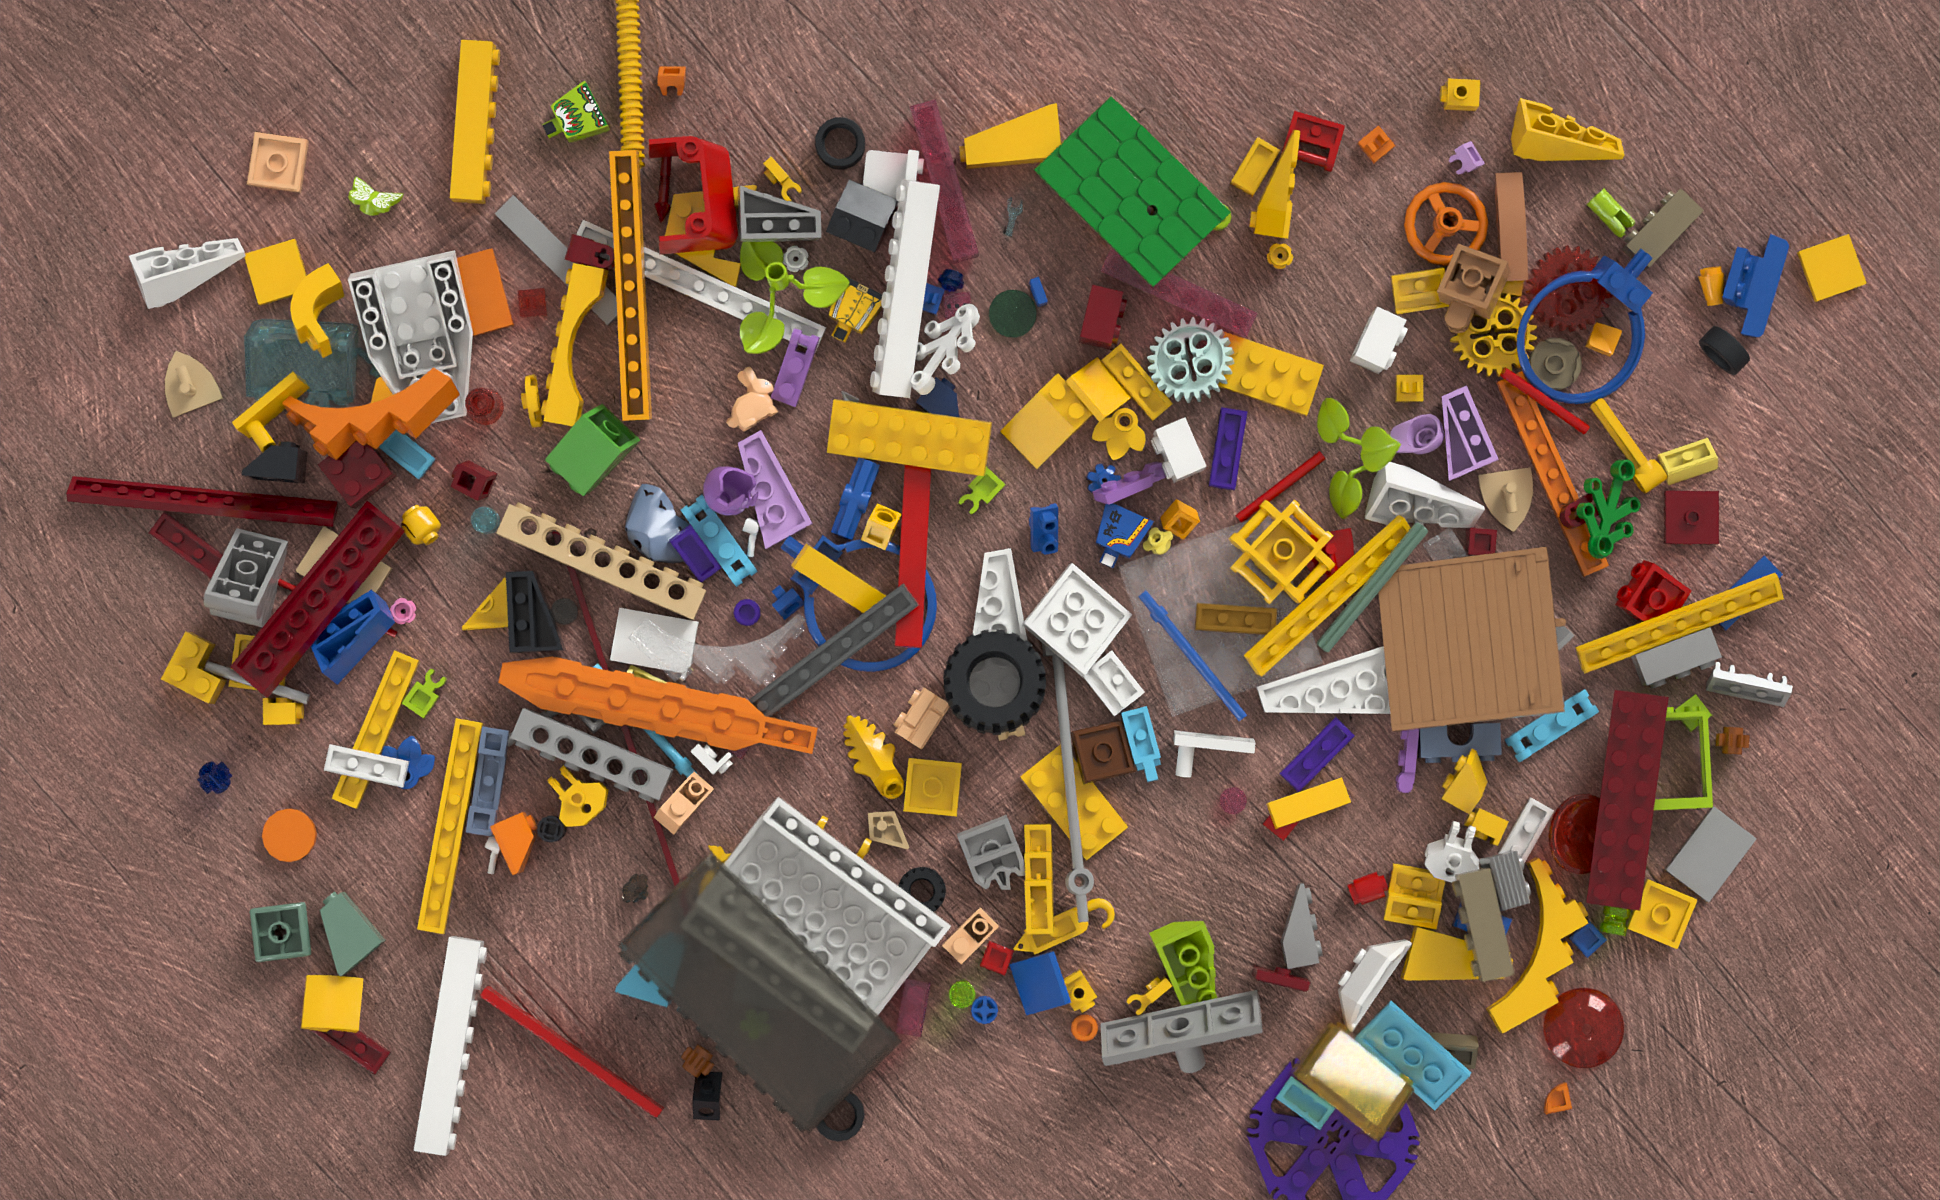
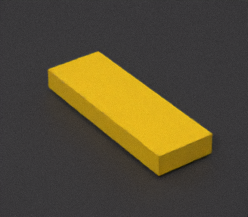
M1122 344L1118 345L1101 360L1152 422L1173 404L1164 392L1158 389L1157 384L1153 382L1151 377Z
M1341 777L1269 802L1266 805L1274 827L1278 829L1350 804L1351 800Z

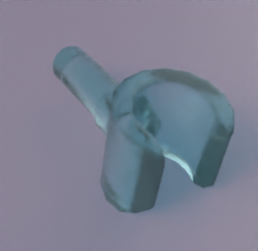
M1012 197L1007 201L1009 220L1005 234L1012 237L1015 220L1023 211L1022 199L1018 208L1011 207Z
M361 347L358 348L356 352L368 364L372 365L369 374L376 378L381 377L369 359L368 354Z

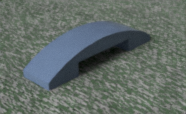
M482 726L478 750L479 759L466 833L493 836L490 826L496 824L507 759L509 730Z

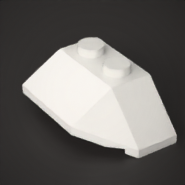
M1403 939L1371 945L1366 950L1363 948L1359 950L1353 959V962L1356 964L1351 972L1346 970L1338 981V984L1341 985L1338 993L1346 1029L1353 1032L1413 943Z

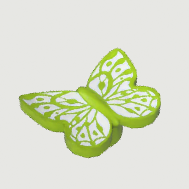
M355 177L348 198L352 203L360 205L361 212L376 216L380 213L388 212L391 206L399 203L403 199V193H379L374 191L359 177Z

